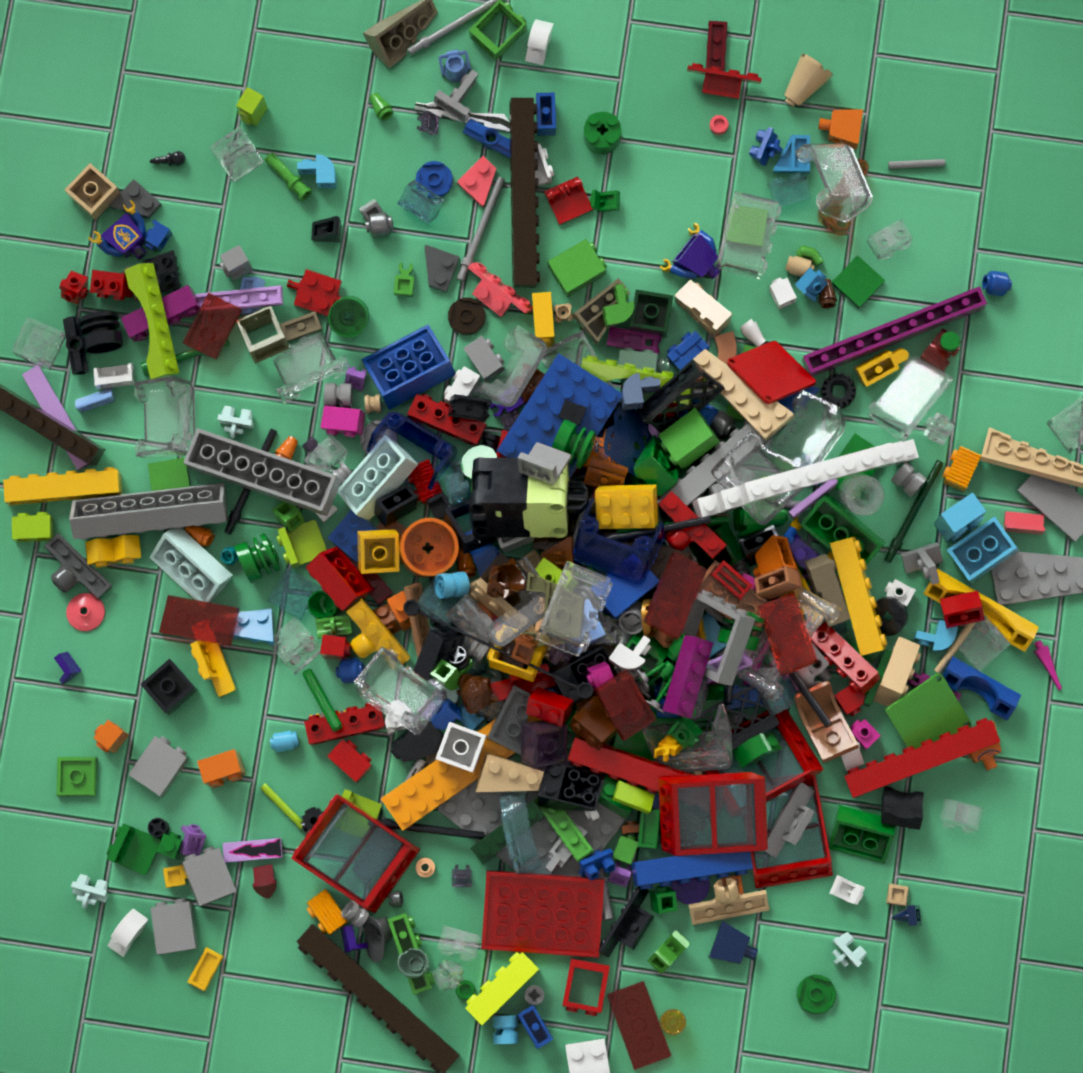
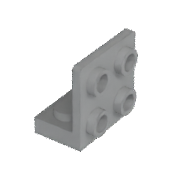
M537 442L529 455L522 452L517 458L519 473L554 485L570 461L571 454Z

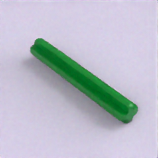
M312 669L303 671V677L334 732L341 730V722Z

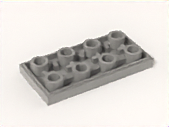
M1031 475L1017 490L1021 496L1073 542L1083 534V497L1068 484Z

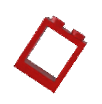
M571 959L562 1005L566 1006V1011L577 1012L578 1009L586 1010L585 1014L597 1016V1012H602L610 966ZM574 967L603 973L597 1007L568 1002Z

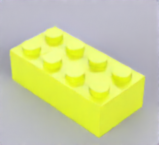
M516 952L509 959L510 965L506 968L502 966L494 974L496 978L492 982L488 980L480 988L482 992L478 996L474 994L466 1001L468 1006L465 1009L481 1025H484L540 970L523 952L521 954Z

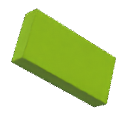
M618 781L613 801L649 814L655 794Z

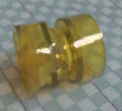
M669 1009L661 1015L660 1026L665 1033L677 1035L684 1030L686 1018L681 1011Z

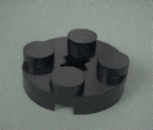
M894 597L880 598L876 601L877 607L875 611L876 615L881 617V633L885 634V636L896 635L908 622L907 609L904 604L902 605ZM886 611L889 612V615L893 616L890 621L884 618Z

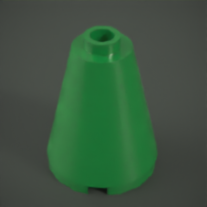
M758 501L733 509L735 531H739L738 536L754 534L771 525L779 527L788 520V511L779 505Z

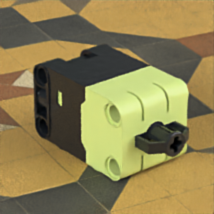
M478 457L473 460V491L470 493L469 516L472 533L478 538H563L568 533L569 514H581L589 505V490L582 481L569 480L568 464L556 483L552 485L519 473L517 458ZM570 489H583V491H570ZM569 504H582L581 506H569Z

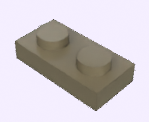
M316 311L280 324L287 343L322 331Z

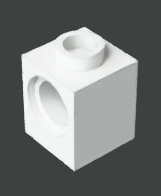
M778 278L771 282L769 292L778 310L796 302L797 297L788 278L783 280Z

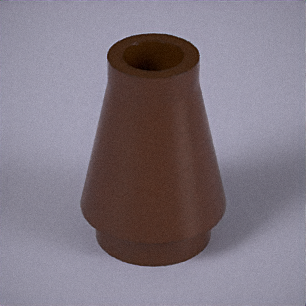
M825 279L828 284L819 293L818 303L821 305V308L828 309L836 306L837 298L831 280Z

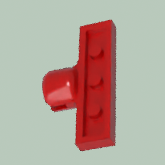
M672 491L658 504L674 522L699 518ZM706 524L670 531L665 536L666 541L676 550L683 551L690 543L694 542L712 559L727 546Z

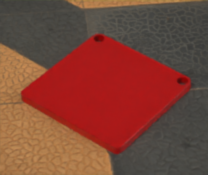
M771 341L729 358L727 361L728 367L766 404L774 403L812 387L816 383V380L777 341Z

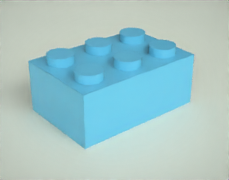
M972 492L941 513L934 525L946 542L950 540L955 542L966 533L965 531H971L981 523L986 510Z
M994 516L951 546L947 551L972 584L1017 553L1019 549Z

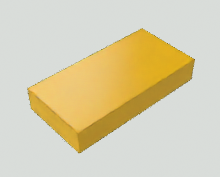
M206 947L187 982L205 992L224 956Z

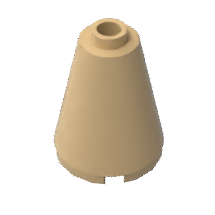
M802 53L785 91V102L792 107L795 105L799 107L824 85L833 74L828 69L824 71L821 63Z

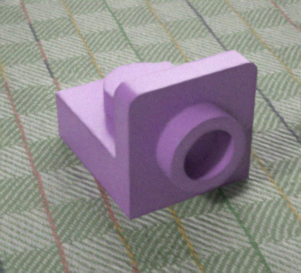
M182 825L181 830L185 833L179 852L182 855L195 853L196 856H199L206 834L198 825Z

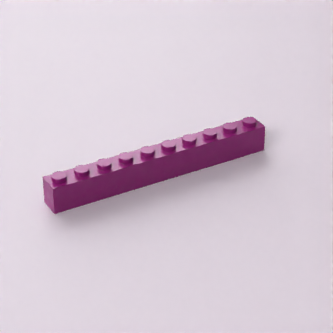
M979 286L804 355L802 363L805 370L814 377L981 311L987 305L986 299Z

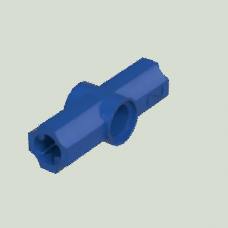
M470 118L465 125L463 134L483 144L485 148L494 150L510 159V139L499 134L496 129L488 128ZM488 136H494L496 140L494 142H488L486 138Z

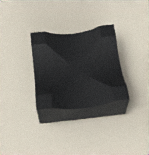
M885 786L882 796L881 823L920 830L923 820L924 792L906 793Z

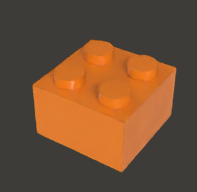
M235 749L197 761L203 783L212 788L223 786V782L227 780L231 782L241 780L242 776L246 775L240 753Z

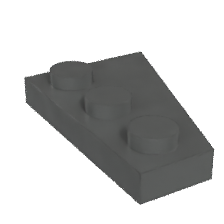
M513 685L486 738L522 756L528 718L526 709L531 694Z

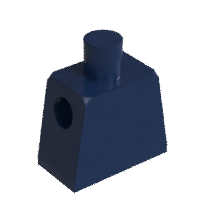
M722 921L709 957L741 964L743 956L755 960L758 949L748 946L749 936Z

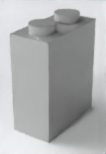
M154 736L128 775L160 797H164L189 758L185 756L187 752L178 746L176 749L171 747V741L161 736L159 739Z
M214 846L202 850L204 854L196 856L194 853L184 857L185 861L181 863L198 907L236 892L220 848L214 849Z
M186 898L175 900V904L167 905V901L155 903L156 907L150 908L157 955L198 949L192 902L186 901Z

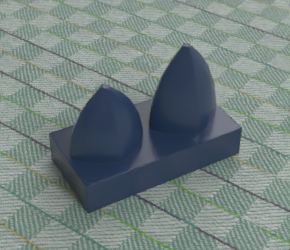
M919 905L907 906V909L892 916L893 920L909 923V926L922 925Z

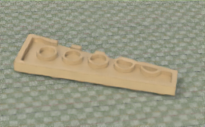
M706 349L693 358L703 370L724 385L725 389L720 394L765 441L794 418V414L779 402L764 403L727 364Z
M993 428L988 429L980 461L1083 488V465L1059 455L1053 456L1048 454L1047 450L1042 448L1039 450L1033 448L1025 441L1018 442L1011 439L1010 435Z
M482 578L470 583L468 596L472 600H478L512 629L520 632L535 633V627L501 596L493 598L487 594L488 584ZM553 643L547 645L548 649L544 656L545 659L554 664L562 662L566 655Z

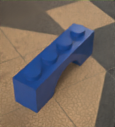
M952 657L942 674L952 690L956 692L961 689H967L976 692L986 700L991 712L1005 720L1009 719L1021 697V694L955 657Z

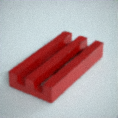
M724 560L711 573L714 579L739 600L753 586ZM724 566L725 568H727L747 587L744 589L732 577H730L725 571H723L722 567ZM719 572L720 574H722L742 593H737L731 586H729L724 580H722L717 575V573Z

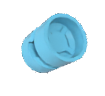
M465 572L437 574L434 580V589L439 599L466 597L470 589L467 574Z
M517 1015L492 1016V1027L496 1029L493 1033V1044L518 1043V1032L515 1031V1028L518 1026Z

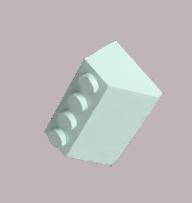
M384 435L338 488L337 493L357 516L369 521L375 515L376 500L396 490L418 466V463L401 446L387 435Z
M171 528L165 532L149 557L203 608H206L217 597L233 576L182 528Z

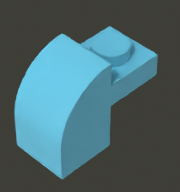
M316 154V161L304 159L302 162H297L299 175L316 174L318 189L337 188V176L334 165L326 156Z
M939 620L935 634L917 630L913 640L918 641L917 644L929 647V644H931V652L939 653L946 650L954 642L958 626L946 628L945 621Z

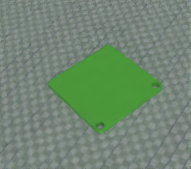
M940 673L933 675L885 709V713L907 748L913 746L914 749L921 747V742L932 739V742L940 740L939 735L950 732L951 735L958 733L957 729L963 727L965 722H968L969 728L971 727V721Z

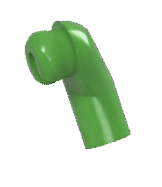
M803 245L796 251V255L799 257H810L816 267L824 262L815 248Z

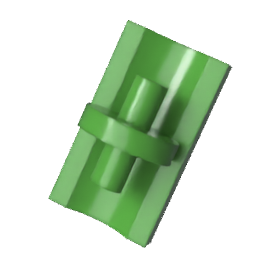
M349 615L315 619L318 639H321L323 634L332 636L353 634Z

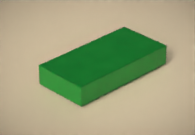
M652 808L649 814L641 811L638 847L658 849L661 823L660 809Z

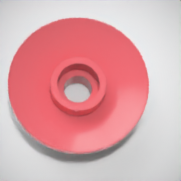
M82 593L72 598L69 602L66 615L69 623L75 629L91 631L102 623L105 616V608L100 599L97 600L90 593ZM87 608V613L83 615L81 610Z

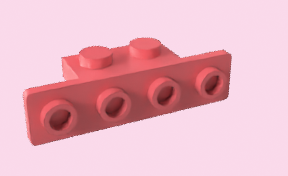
M474 262L468 266L469 270L482 279L472 295L500 317L505 315L511 304H514L525 314L533 310L529 300L517 295L512 287L506 286L497 275L488 272L483 264Z

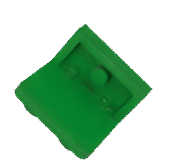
M123 823L122 827L119 826L115 833L117 838L114 845L111 844L107 850V855H109L107 860L146 875L157 854L156 851L161 840Z

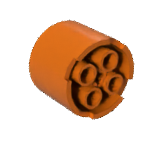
M423 518L413 522L405 529L399 539L400 562L410 573L418 577H435L437 574L447 571L454 564L458 555L459 544L454 530L446 522L436 518ZM426 543H428L429 547H432V550L429 551V554H426V551L422 550V547H424Z

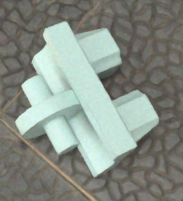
M224 406L222 413L218 414L217 420H219L220 424L231 425V427L225 426L224 431L230 432V438H235L236 434H243L244 429L238 427L253 429L254 423L251 410L242 409L240 418L234 417V407Z
M80 874L77 881L72 882V894L77 895L76 900L81 901L82 908L85 909L89 904L96 905L97 901L106 903L108 899L107 881L99 879L95 887L88 886L90 877Z
M848 932L832 940L842 952L840 954L837 949L832 952L836 957L833 963L837 965L840 962L846 967L849 964L845 959L847 957L855 967H859L867 952L861 946L851 952L847 946L855 939Z

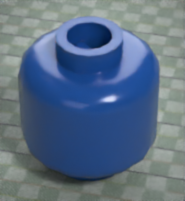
M990 271L984 275L982 280V288L988 295L1004 296L1012 287V281L1006 272Z
M358 658L342 659L339 666L336 667V676L344 684L359 683L362 677H365V665Z

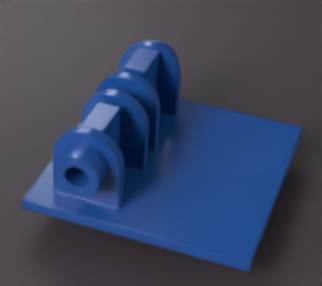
M350 510L329 535L328 539L354 561L358 562L357 531L377 529L367 520L357 516Z

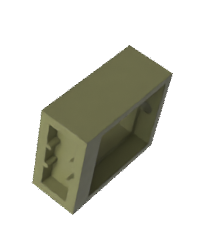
M271 305L236 320L255 364L290 349ZM273 322L278 334L252 345L247 333Z

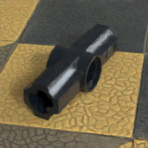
M79 316L63 319L66 347L73 375H83L89 372ZM75 342H80L78 349H72V345Z

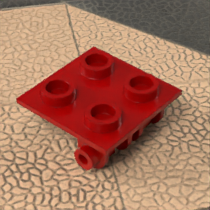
M578 176L544 191L559 225L594 210L591 208L590 201L583 188V183Z

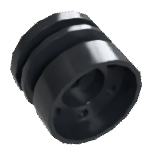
M100 311L86 314L79 318V324L82 326L80 328L81 333L86 335L82 338L84 352L101 354L123 347L122 334L117 330L120 327L117 312Z

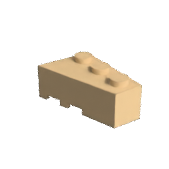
M898 637L873 701L888 707L900 699L901 695H906L909 688L906 685L907 680H911L915 669L912 668L913 664H917L921 653L918 652L919 644Z
M486 753L475 791H538L544 771Z

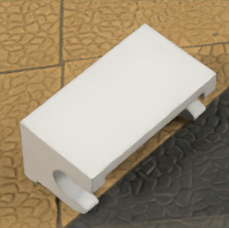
M133 363L93 369L94 384L97 389L136 385Z

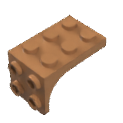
M829 681L820 682L809 689L832 722V725L828 728L821 722L801 691L794 696L798 716L823 764L859 748L852 731L839 709Z

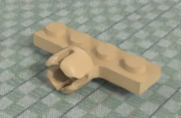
M726 878L727 886H723L722 879H719L714 884L715 898L713 900L688 904L692 925L769 911L766 890L739 894L737 882L734 879Z

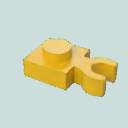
M667 735L658 743V748L654 750V758L663 756V761L666 762L669 760V755L676 756L683 747L673 736Z
M182 865L163 868L166 888L186 884L185 879L187 877Z

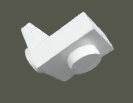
M837 875L830 894L848 903L858 905L863 897L865 887Z

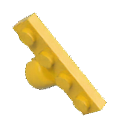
M362 598L346 610L347 614L362 631L351 641L353 651L360 658L365 659L374 651H379L394 669H397L410 659L411 656Z

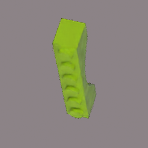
M139 263L125 269L129 289L140 301L148 321L150 343L146 363L150 380L165 379L178 374L179 369L154 263Z
M587 355V358L583 357L581 368L604 382L629 378L633 374L639 373L640 380H643L645 377L659 378L661 388L674 374L669 371H662V373L654 372L655 369L650 367L639 369L636 368V365L630 363L619 365L617 361L606 359V362L600 361L598 357ZM686 389L681 395L690 394V389ZM681 400L680 404L689 405V400Z

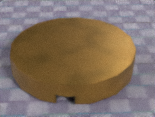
M643 599L641 609L643 633L647 638H653L656 634V630H653V626L657 624L656 608L652 599Z

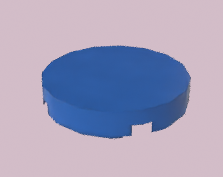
M431 161L425 163L416 173L418 190L427 198L437 199L449 193L453 184L451 170L442 162Z

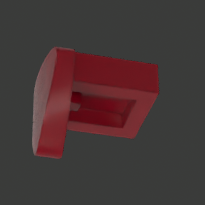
M273 865L253 867V889L260 896L267 899L270 898L276 889Z

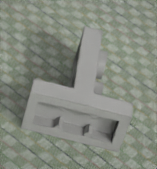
M471 70L469 74H465L460 81V87L458 89L455 88L450 97L438 90L433 103L465 123L469 117L470 110L460 103L477 81L478 73Z
M937 542L901 554L906 573L919 570L922 571L925 579H929L932 585L939 583L935 564L941 563L943 560L940 546Z

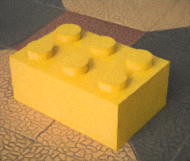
M656 485L598 486L595 490L597 529L655 528L657 526L658 504Z

